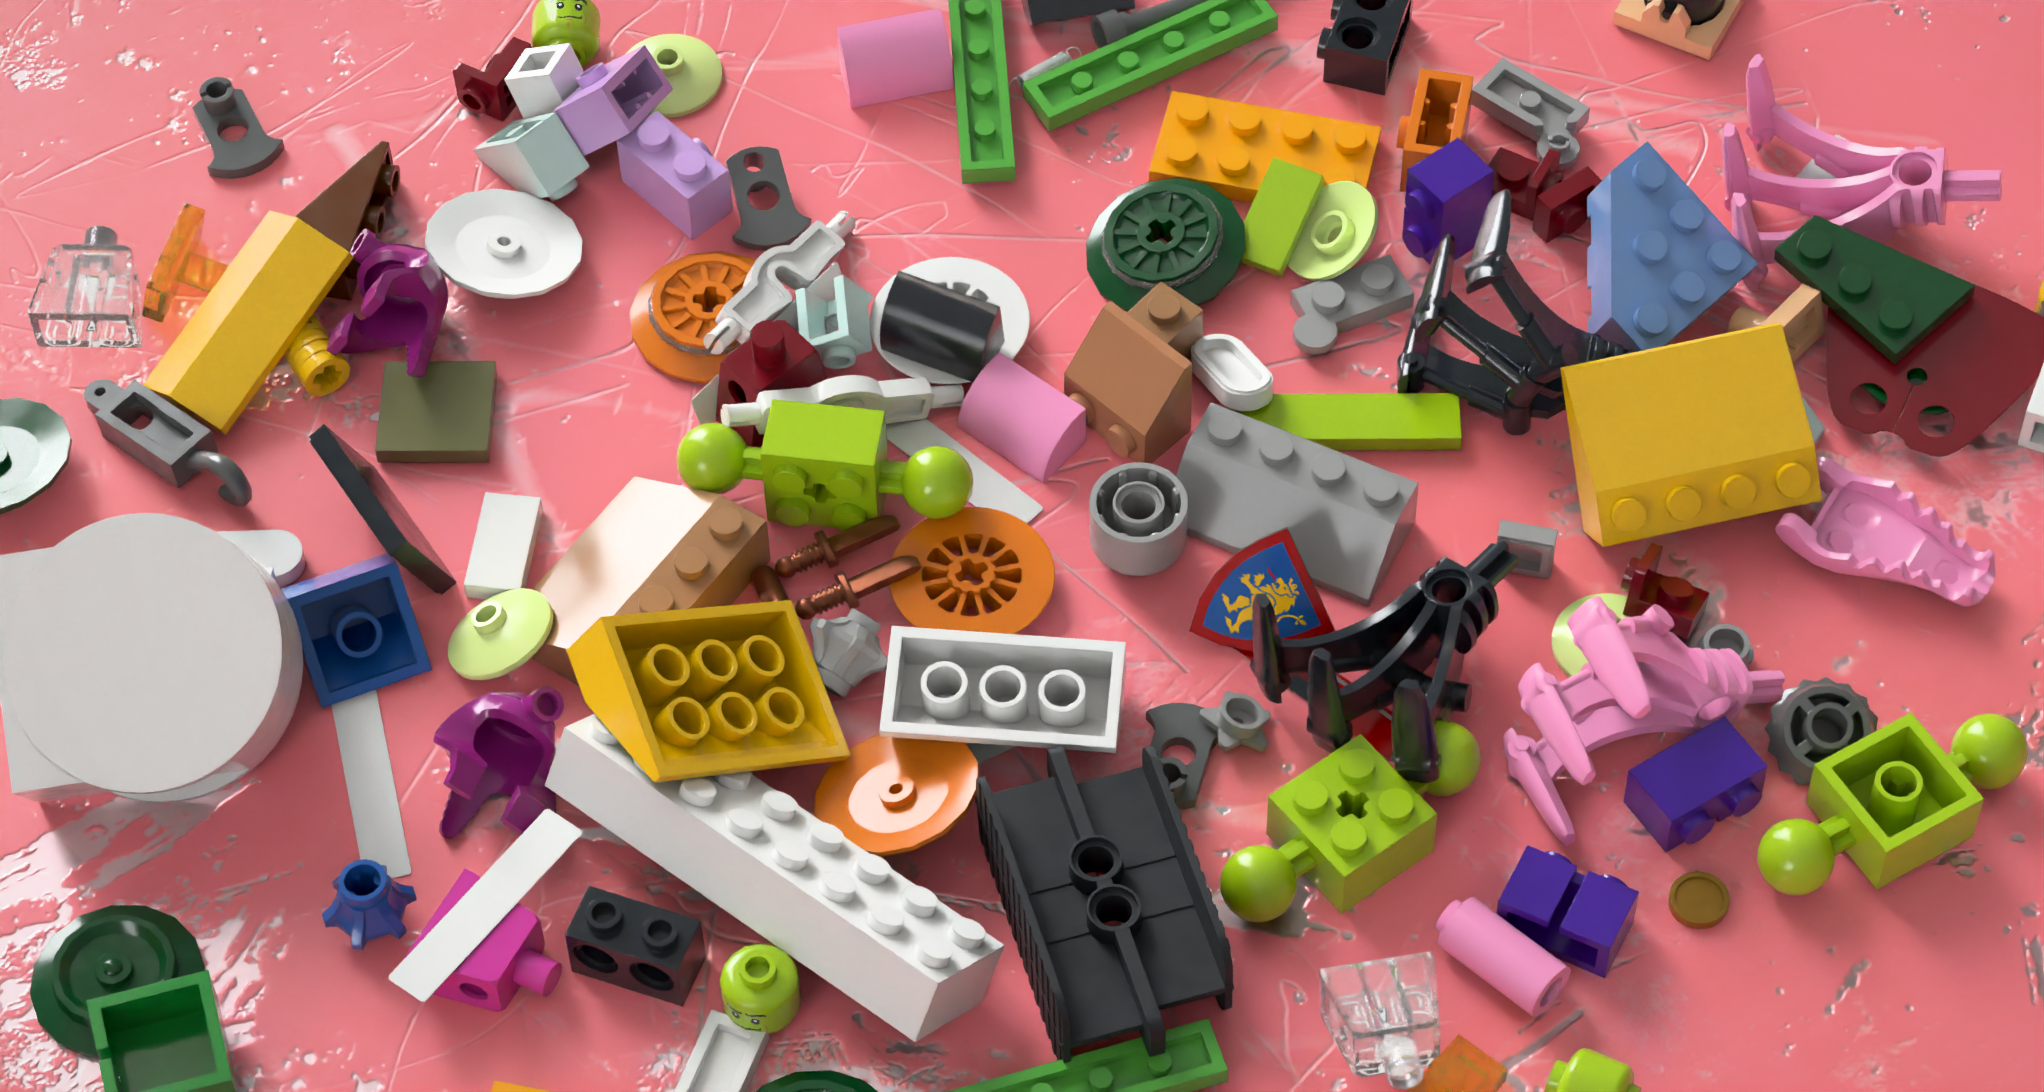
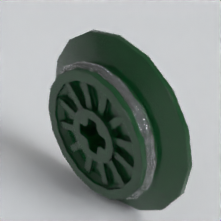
M1180 178L1146 182L1119 195L1097 217L1086 242L1087 271L1101 296L1112 301L1126 312L1134 307L1160 282H1163L1199 307L1215 299L1236 277L1246 252L1245 225L1232 201L1208 184ZM1163 238L1166 242H1169V243H1166V244H1165L1163 241H1161V240H1159V239Z

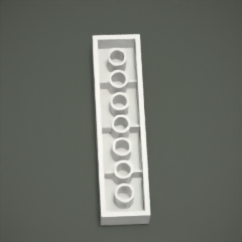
M595 714L564 727L545 783L547 788L914 1042L982 1003L1005 945L987 934L985 929L976 921L962 917L940 902L932 891L915 885L891 869L886 860L877 855L869 854L844 837L840 829L829 823L822 822L798 806L795 799L790 795L776 791L754 776L751 771L654 783Z

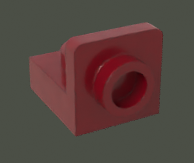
M513 37L500 53L491 57L485 72L459 62L453 69L459 102L474 113H484L504 121L517 105L504 79L524 50L532 48L531 44Z
M1500 147L1488 165L1494 170L1491 199L1496 193L1508 189L1512 198L1511 212L1534 221L1537 196L1564 180V175L1558 173L1561 152L1550 148L1541 163Z
M1587 166L1538 195L1532 230L1545 243H1548L1563 233L1570 234L1575 232L1587 219L1591 221V218H1587V196L1602 180Z
M1652 542L1641 560L1632 557L1625 570L1621 589L1629 593L1623 615L1629 617L1642 616L1650 607L1657 604L1665 609L1674 621L1675 626L1669 631L1688 639L1705 611L1710 592L1692 586L1685 579L1673 576L1668 577L1657 573L1663 546Z

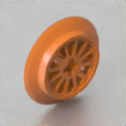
M964 507L958 513L947 518H927L917 524L902 538L892 556V559L907 555L915 556L922 566L915 574L889 585L897 608L917 628L1015 634L1027 627L1040 615L1046 607L1054 588L1055 566L1046 542L1023 520L996 509ZM968 547L979 548L974 554L968 551ZM959 550L961 556H955L951 551ZM990 551L997 552L990 558L988 557ZM970 574L975 580L982 579V583L974 586L969 580L963 581L962 577ZM957 604L954 612L947 611ZM983 604L988 605L994 612L986 613ZM968 607H974L977 616H965Z

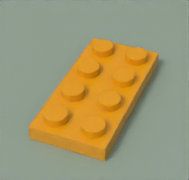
M1172 91L1149 168V182L1174 178L1208 184L1229 199L1253 203L1274 157L1323 175L1325 180L1323 186L1339 181H1351L1362 185L1368 190L1381 140V127Z

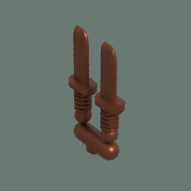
M880 515L827 538L823 530L814 533L817 544L812 543V546L807 545L806 549L804 547L801 548L802 551L798 549L795 554L792 552L790 556L781 557L775 564V570L769 565H759L752 573V583L761 602L789 600L778 575L781 578H791L797 572L802 573L803 569L807 571L808 567L810 569L813 568L812 565L818 566L819 562L822 564L823 560L832 569L839 565V557L896 532L901 525L894 515ZM907 555L891 559L849 579L844 571H840L834 574L838 585L834 583L831 588L828 586L826 590L824 588L821 589L822 592L816 591L817 594L814 595L812 593L811 597L798 600L795 605L796 614L801 619L808 620L817 613L821 615L823 614L822 611L827 612L829 608L832 610L833 606L843 605L844 601L850 609H855L860 606L859 598L915 574L922 566L918 558Z

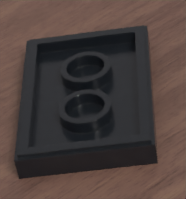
M325 424L311 434L309 442L387 553L435 593L442 595L456 584L457 581L377 469Z

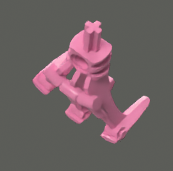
M1756 54L1749 63L1746 74L1749 126L1746 128V133L1753 142L1755 150L1759 152L1761 147L1768 145L1774 135L1813 158L1815 165L1837 178H1793L1749 167L1736 126L1729 122L1725 124L1722 137L1725 183L1724 207L1732 215L1733 236L1758 263L1743 279L1750 289L1759 290L1758 282L1768 274L1766 264L1778 263L1774 260L1775 248L1796 231L1758 232L1751 211L1752 199L1800 210L1801 215L1809 217L1819 216L1878 243L1888 241L1898 229H1904L1907 223H1915V226H1927L1928 223L1937 222L1938 225H1945L1947 202L2000 201L2002 199V170H1949L1945 147L1928 149L1927 146H1916L1914 150H1908L1906 147H1872L1838 138L1811 126L1775 102L1771 80L1763 57L1760 54Z
M1600 596L1593 597L1583 603L1569 617L1567 622L1574 637V644L1582 651L1589 663L1582 667L1581 672L1560 682L1554 675L1546 673L1539 662L1532 665L1525 672L1518 685V691L1522 698L1520 702L1521 708L1532 717L1544 737L1536 743L1529 736H1517L1513 727L1510 728L1503 737V750L1508 761V771L1512 777L1518 779L1556 838L1565 846H1569L1575 841V832L1568 813L1553 784L1565 769L1568 770L1574 779L1585 785L1592 782L1596 775L1588 752L1625 737L1645 733L1681 732L1692 734L1723 716L1733 725L1745 704L1770 703L1781 700L1784 692L1782 684L1786 679L1781 670L1748 671L1740 656L1731 648L1720 650L1715 648H1688L1676 635L1669 631L1675 626L1674 621L1668 612L1657 604L1650 607L1642 616L1623 618L1617 623V615L1614 611L1607 607Z

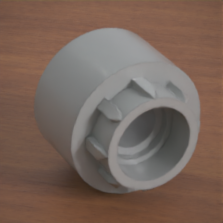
M1144 462L1119 465L1104 473L1093 486L1089 499L1090 543L1095 555L1109 568L1127 576L1153 575L1174 564L1186 547L1188 532V496L1181 481L1169 470Z

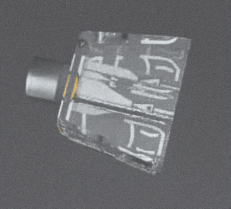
M92 226L86 230L83 244H59L52 248L28 308L29 320L38 347H142L139 274L132 249L126 245H117L118 235L111 228Z
M1433 951L1319 969L1320 1014L1354 1075L1368 1077L1386 1074L1387 1080L1392 1087L1408 1089L1417 1085L1422 1080L1424 1067L1435 1066L1440 1061V1019Z

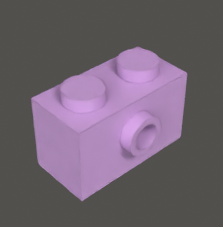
M643 45L605 65L603 62H600L581 73L576 78L580 86L553 113L556 112L578 149L585 156L630 134L673 88L646 45Z
M655 111L644 119L630 134L616 140L622 181L690 239H696L733 211L729 170L712 156L708 147L698 138L691 139L660 112Z

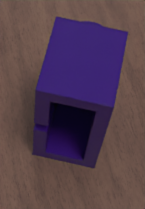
M1456 138L1407 169L1406 207L1404 208L1402 239L1407 249L1414 256L1422 257L1429 265H1431L1434 252L1440 241L1448 233L1455 239L1454 261L1474 249L1486 207L1492 196L1494 170L1459 138Z
M1723 716L1631 768L1628 771L1623 802L1661 848L1668 852L1684 842L1686 844H1694L1704 838L1713 828L1714 819L1720 822L1732 814L1735 817H1740L1750 812L1762 798L1768 766L1728 719Z
M1527 845L1498 900L1496 914L1554 957L1606 978L1634 922L1639 891L1629 888L1623 881L1611 875H1598L1591 871H1588L1586 876L1577 872V865L1572 864L1565 856L1552 851L1543 852Z

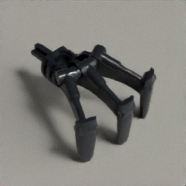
M1505 189L1496 193L1486 207L1476 237L1471 261L1465 266L1466 293L1470 294L1492 284L1517 321L1516 329L1522 337L1510 333L1481 317L1450 290L1455 256V239L1448 233L1440 241L1434 252L1422 295L1417 302L1402 354L1397 359V392L1419 393L1423 390L1426 382L1468 400V405L1503 420V428L1507 433L1523 435L1531 428V417L1549 419L1566 410L1561 367L1636 351L1623 348L1622 344L1615 341L1604 340L1599 334L1588 333L1572 326L1549 309L1532 291L1506 251L1510 231L1512 198L1510 191ZM1439 327H1442L1480 358L1479 363L1482 365L1457 359L1430 345L1431 335H1434Z
M1501 540L1496 544L1491 543L1466 568L1447 557H1442L1437 562L1436 568L1430 567L1420 576L1419 582L1410 585L1400 597L1375 614L1343 629L1304 639H1281L1275 610L1266 594H1256L1252 604L1254 658L1250 663V669L1257 678L1259 687L1265 697L1277 704L1282 703L1281 693L1286 691L1291 684L1290 674L1308 673L1307 696L1309 715L1306 728L1312 734L1314 742L1329 753H1333L1352 739L1353 725L1350 721L1372 709L1380 711L1393 704L1391 761L1394 762L1395 770L1407 781L1418 783L1434 782L1439 779V768L1441 765V754H1438L1434 727L1438 721H1449L1454 711L1466 713L1469 709L1472 685L1459 682L1464 654L1468 653L1476 645L1477 638L1486 631L1488 624H1491L1497 618L1499 604L1494 587L1518 565V557L1510 553L1509 545ZM1442 643L1435 674L1431 678L1423 672L1433 663ZM1370 670L1353 683L1339 689L1337 673Z

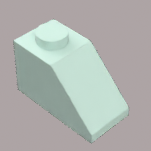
M556 112L513 120L473 149L482 162L517 191L526 192L539 198L549 197L551 201L558 200L578 186L575 177L590 167Z

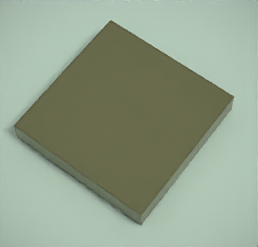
M406 361L385 362L375 449L378 463L490 461L498 374L496 361H430L426 375L420 378L407 374L408 367L406 365L408 362Z

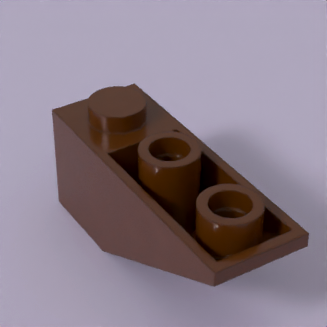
M379 142L301 210L296 217L349 252L355 240L364 229L376 234V238L379 239L385 226V205L388 197L396 196L400 184V168L398 165L393 164L389 142ZM352 259L325 297L351 301L357 286V272L361 264Z

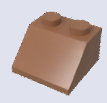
M1110 301L1101 309L1064 372V395L1086 408V426H1090L1104 437L1116 454L1121 457H1129L1134 462L1152 464L1191 431L1192 362Z

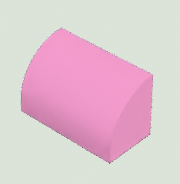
M941 8L837 27L840 72L851 108L954 89L952 59Z
M999 352L982 369L967 392L960 409L958 428L1044 484L1086 443V408Z

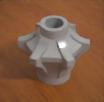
M853 608L847 617L841 616L831 620L823 618L813 619L810 624L813 635L812 655L827 691L845 699L851 687L855 688L864 678L873 673L887 670L888 658L881 649L879 637L876 636L881 628L879 623Z

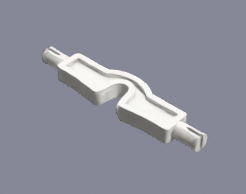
M840 211L827 225L817 220L790 245L776 246L761 254L748 272L743 288L719 312L715 319L718 325L704 336L703 342L706 349L708 350L717 341L711 353L721 354L735 339L741 344L749 340L750 331L755 324L766 320L774 321L792 302L791 293L781 282L794 290L804 287L807 289L819 277L822 271L838 257L844 248L845 242L842 239L856 228L854 217L851 216L843 224L849 213Z
M846 375L824 380L811 387L762 391L757 395L756 402L723 404L721 422L729 428L755 425L759 434H765L772 399L885 411L886 424L923 420L928 417L930 409L961 407L964 401V390L961 384L931 386L927 377L877 381L867 376Z

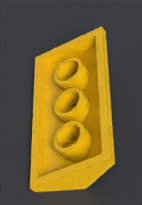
M269 211L143 385L181 411L226 435L354 257L349 251L299 218Z

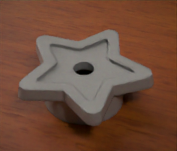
M1227 691L1219 707L1200 710L1199 719L1217 731L1219 748L1221 750L1227 751L1243 744L1253 749L1264 751L1269 745L1261 728L1268 721L1271 714L1268 710H1264L1261 704L1254 698L1245 694Z

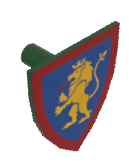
M1288 527L1261 537L1237 551L1214 574L1199 598L1189 632L1219 645L1253 651L1252 604L1256 594H1266L1275 610L1281 639L1311 638L1335 631V628Z

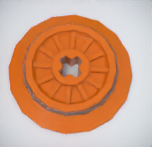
M717 251L689 254L661 266L639 287L630 309L632 340L645 360L672 378L700 384L709 383L719 374L720 363L724 357L742 344L735 339L721 354L716 355L712 354L711 350L717 341L707 350L703 338L718 325L715 321L723 306L743 288L744 280L756 260L751 257ZM708 308H714L713 312H708Z

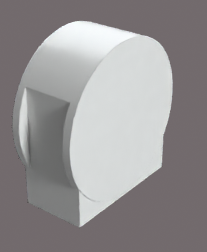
M137 513L111 517L90 524L72 533L54 547L0 555V701L12 794L38 803L106 792L145 802L168 803L187 801L212 794L235 783L261 763L276 746L293 716L302 683L303 651L299 627L285 594L274 578L263 566L232 542L212 529L181 517L155 513Z

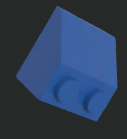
M388 553L281 589L294 612L302 642L303 662L322 708L432 670L397 562Z

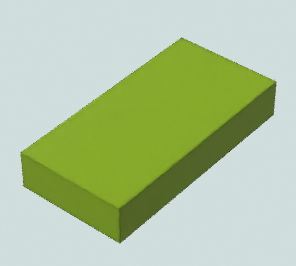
M1273 157L1244 221L1246 252L1241 263L1282 278L1325 183L1323 175Z

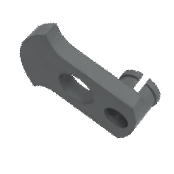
M224 77L210 78L201 85L199 92L202 99L192 108L194 116L214 154L212 162L207 166L209 175L218 178H242L258 173L270 166L284 149L283 140L275 139L265 134L243 90L234 89L231 81ZM230 126H242L248 130L243 138L236 141H226L220 138L221 132Z
M762 146L750 147L733 154L726 160V168L729 170L730 184L741 220L739 230L733 235V242L745 248L767 251L776 246L790 245L810 227L812 219L800 214L794 206L778 149ZM757 167L760 170L757 172L749 171L747 168ZM765 187L773 189L779 197V201L774 208L759 210L750 204L748 200L750 192H758Z
M1169 703L1146 711V720L1149 721L1155 731L1150 746L1157 750L1158 758L1164 767V774L1170 783V790L1175 796L1177 808H1193L1196 805L1211 752L1216 744L1219 743L1216 730L1199 719L1200 710L1206 708L1188 703ZM1183 745L1194 752L1195 758L1190 764L1185 765L1181 760L1174 757L1163 758L1162 754L1171 746Z

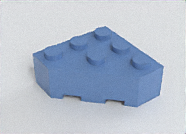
M1648 141L1615 167L1587 196V218H1591V245L1587 248V289H1591V316L1587 319L1588 333L1599 334L1604 340H1612L1622 344L1623 348L1638 352L1667 346L1730 292L1758 265L1756 260Z

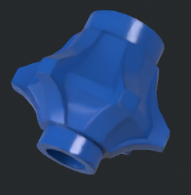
M367 859L357 860L348 864L341 871L340 875L332 881L337 894L332 905L322 913L326 928L339 927L351 937L352 949L363 951L367 941L389 934L400 939L407 933L402 919L406 906L417 900L413 886L402 885L393 881L387 875V867L385 865H380L375 861Z

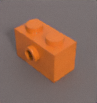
M1420 68L1410 117L1401 116L1396 148L1403 149L1400 192H1406L1407 169L1456 138H1459L1465 144L1470 120L1474 76Z

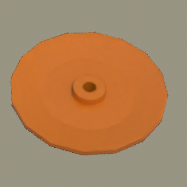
M878 733L850 747L851 755L846 760L835 761L827 768L815 791L814 816L822 822L829 823L840 829L844 837L869 854L882 857L913 851L944 836L968 813L976 797V778H979V764L965 742L883 737Z

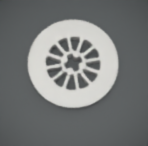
M961 257L929 259L902 270L904 273L1000 306L1005 342L999 352L1011 360L1018 354L1028 335L1030 313L1024 294L1017 284L1005 273L984 262ZM896 275L893 276L876 296L870 313V331L879 353L894 368L912 378L927 377L929 383L936 384L970 382L881 349L880 325L884 306Z

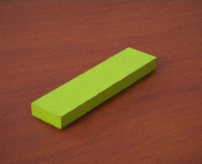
M1452 393L1273 394L1269 404L1260 409L1252 411L1235 410V412L1336 451L1461 449L1459 396Z

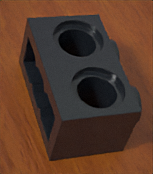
M1333 0L1331 20H1334L1332 29L1323 28L1317 47V58L1324 60L1323 82L1385 96L1412 19L1413 0Z
M588 886L565 933L572 972L682 1007L706 958L700 920L592 886Z

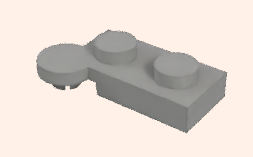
M1504 58L1473 87L1471 104L1536 141V157L1539 163H1541L1548 150L1552 148L1561 152L1559 171L1569 169L1576 164L1579 159L1580 145L1574 136L1588 123L1590 107Z
M1390 254L1351 268L1335 278L1329 280L1321 279L1291 290L1290 304L1299 317L1294 324L1293 330L1295 345L1300 350L1309 354L1325 353L1336 344L1337 332L1344 333L1412 308L1414 292Z

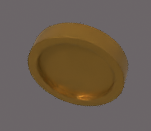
M1699 871L1689 872L1677 878L1671 886L1668 898L1669 909L1673 917L1681 924L1693 929H1708L1719 924L1725 918L1730 902L1729 892L1725 884L1716 876Z

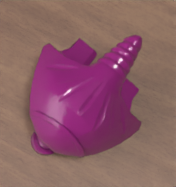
M364 229L355 240L350 253L354 257L353 260L361 264L357 272V283L364 298L360 313L366 319H358L355 313L345 315L329 333L326 351L337 356L339 352L351 354L407 345V374L416 378L424 377L448 304L449 291L444 275L432 255L424 248L406 244H385L376 239V234L368 229Z
M548 686L541 687L531 692L529 696L519 692H489L463 705L440 725L435 732L433 742L444 749L450 758V770L443 784L451 789L445 805L446 809L442 814L443 819L439 825V832L442 837L453 838L459 834L461 828L467 826L468 820L474 817V813L479 811L480 805L486 802V798L496 793L511 797L500 821L520 835L544 810L550 809L557 814L556 793L545 786L556 753V727L554 721L561 716L564 710L563 698L556 689Z

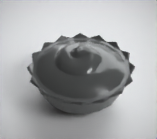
M1827 677L1818 681L1804 679L1797 687L1784 690L1781 700L1771 706L1772 718L1765 727L1770 737L1768 751L1777 758L1780 771L1791 774L1797 784H1810L1814 764L1877 731L1878 717L1869 709L1867 698L1855 693L1849 684L1835 683Z

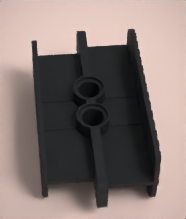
M1062 746L1047 750L1048 779L992 793L985 776L976 778L975 803L977 805L981 844L984 846L986 860L990 864L992 877L995 878L998 894L1000 893L1003 909L1006 910L1008 923L1012 927V935L1017 942L1020 958L1022 957L1023 966L1026 974L1028 973L1031 989L1034 990V998L1037 1006L1040 1008V1015L1042 1021L1045 1022L1048 1038L1051 1039L1052 1050L1057 1057V1061L1063 1059L1064 1063L1071 1062V1048L1137 1030L1141 1034L1149 1057L1165 1053L1166 1033L1159 1010L1215 996L1222 1010L1232 1008L1234 985L1230 943L1224 933L1225 928L1222 920L1218 917L1217 907L1213 904L1211 891L1207 888L1206 878L1203 871L1201 872L1200 862L1197 855L1195 856L1192 841L1188 838L1186 825L1182 822L1179 807L1177 808L1175 796L1170 790V783L1164 774V767L1158 758L1155 748L1148 746L1142 749V767L1079 784L1075 781ZM1090 872L1105 873V875L1099 877H1093L1087 874ZM1108 921H1120L1124 924L1120 926H1108L1104 923Z

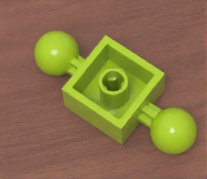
M776 399L771 401L762 448L747 446L741 435L731 427L729 428L721 423H705L694 427L683 437L676 456L680 476L693 489L724 494L739 485L743 478L763 480L767 521L781 522L789 526H802L805 524L833 527L842 531L847 530L871 518L882 515L886 493L903 495L908 505L922 516L933 519L947 518L964 508L972 495L974 485L973 473L966 459L957 451L948 447L930 446L911 456L907 463L888 461L885 411Z
M1912 712L1814 764L1806 803L1822 823L1817 825L1805 819L1794 818L1780 821L1768 829L1759 843L1757 862L1763 878L1770 886L1784 894H1809L1826 883L1832 874L1835 856L1846 851L1873 886L1879 889L1972 838L1984 798L1975 787L1997 789L2009 785L2018 778L2026 765L2028 757V746L2023 732L2013 721L2002 715L1992 713L1976 715L1966 720L1957 729L1952 739L1951 752L1946 754Z
M1438 721L1434 728L1438 754H1441V765L1439 768V779L1431 783L1405 780L1359 734L1268 796L1266 834L1279 848L1276 850L1263 845L1248 846L1240 849L1227 860L1220 877V891L1227 907L1235 915L1247 921L1266 922L1281 916L1290 907L1295 898L1297 879L1305 874L1334 907L1343 914L1434 851L1437 813L1420 795L1426 792L1436 796H1450L1460 793L1470 786L1476 778L1481 764V753L1474 736L1465 727L1455 722Z

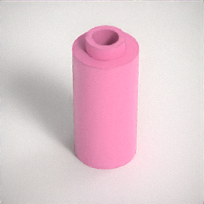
M1470 897L1463 903L1459 900L1453 901L1447 906L1437 921L1436 929L1440 931L1437 941L1438 946L1533 1017H1538L1553 1004L1569 979L1571 969L1475 897Z

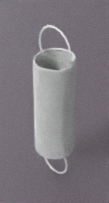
M1070 47V48H1068V49H1071V48H1076V49H1078L1079 52H1080V55H1081V57H1082V54H1081V51H1080L1079 48H1077V47ZM1061 51L1013 78L1010 83L1017 79L1020 88L1023 90V82L1072 61V58L1064 51Z

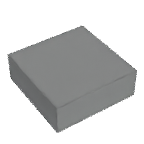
M1501 520L1497 542L1501 540L1509 545V552L1516 555L1519 560L1518 565L1511 572L1546 579L1551 577L1558 530Z

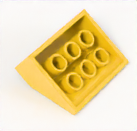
M1781 323L1757 326L1560 368L1583 531L1602 547L1822 500L1815 444Z
M791 600L601 616L566 650L585 703L654 783L844 761L851 755Z

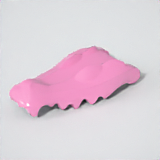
M1818 457L1817 466L1820 489L1827 496L1810 524L1796 514L1786 513L1775 527L1776 534L1785 544L1814 565L1836 573L1883 579L1923 588L1964 607L1979 604L1990 591L1995 579L1994 552L1990 549L1986 552L1976 551L1965 540L1957 539L1953 534L1952 524L1940 520L1934 507L1930 506L1922 509L1918 506L1916 495L1911 491L1902 492L1895 482L1856 474L1826 457Z

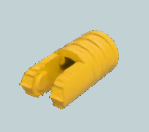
M312 314L283 357L309 394L325 396L338 390L347 381L350 375V365L341 352L334 356L326 351L329 336L314 314Z

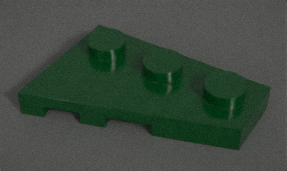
M1816 215L1812 216L1775 248V261L1802 284L1821 291L1822 302L1894 365L1974 295L1975 284Z

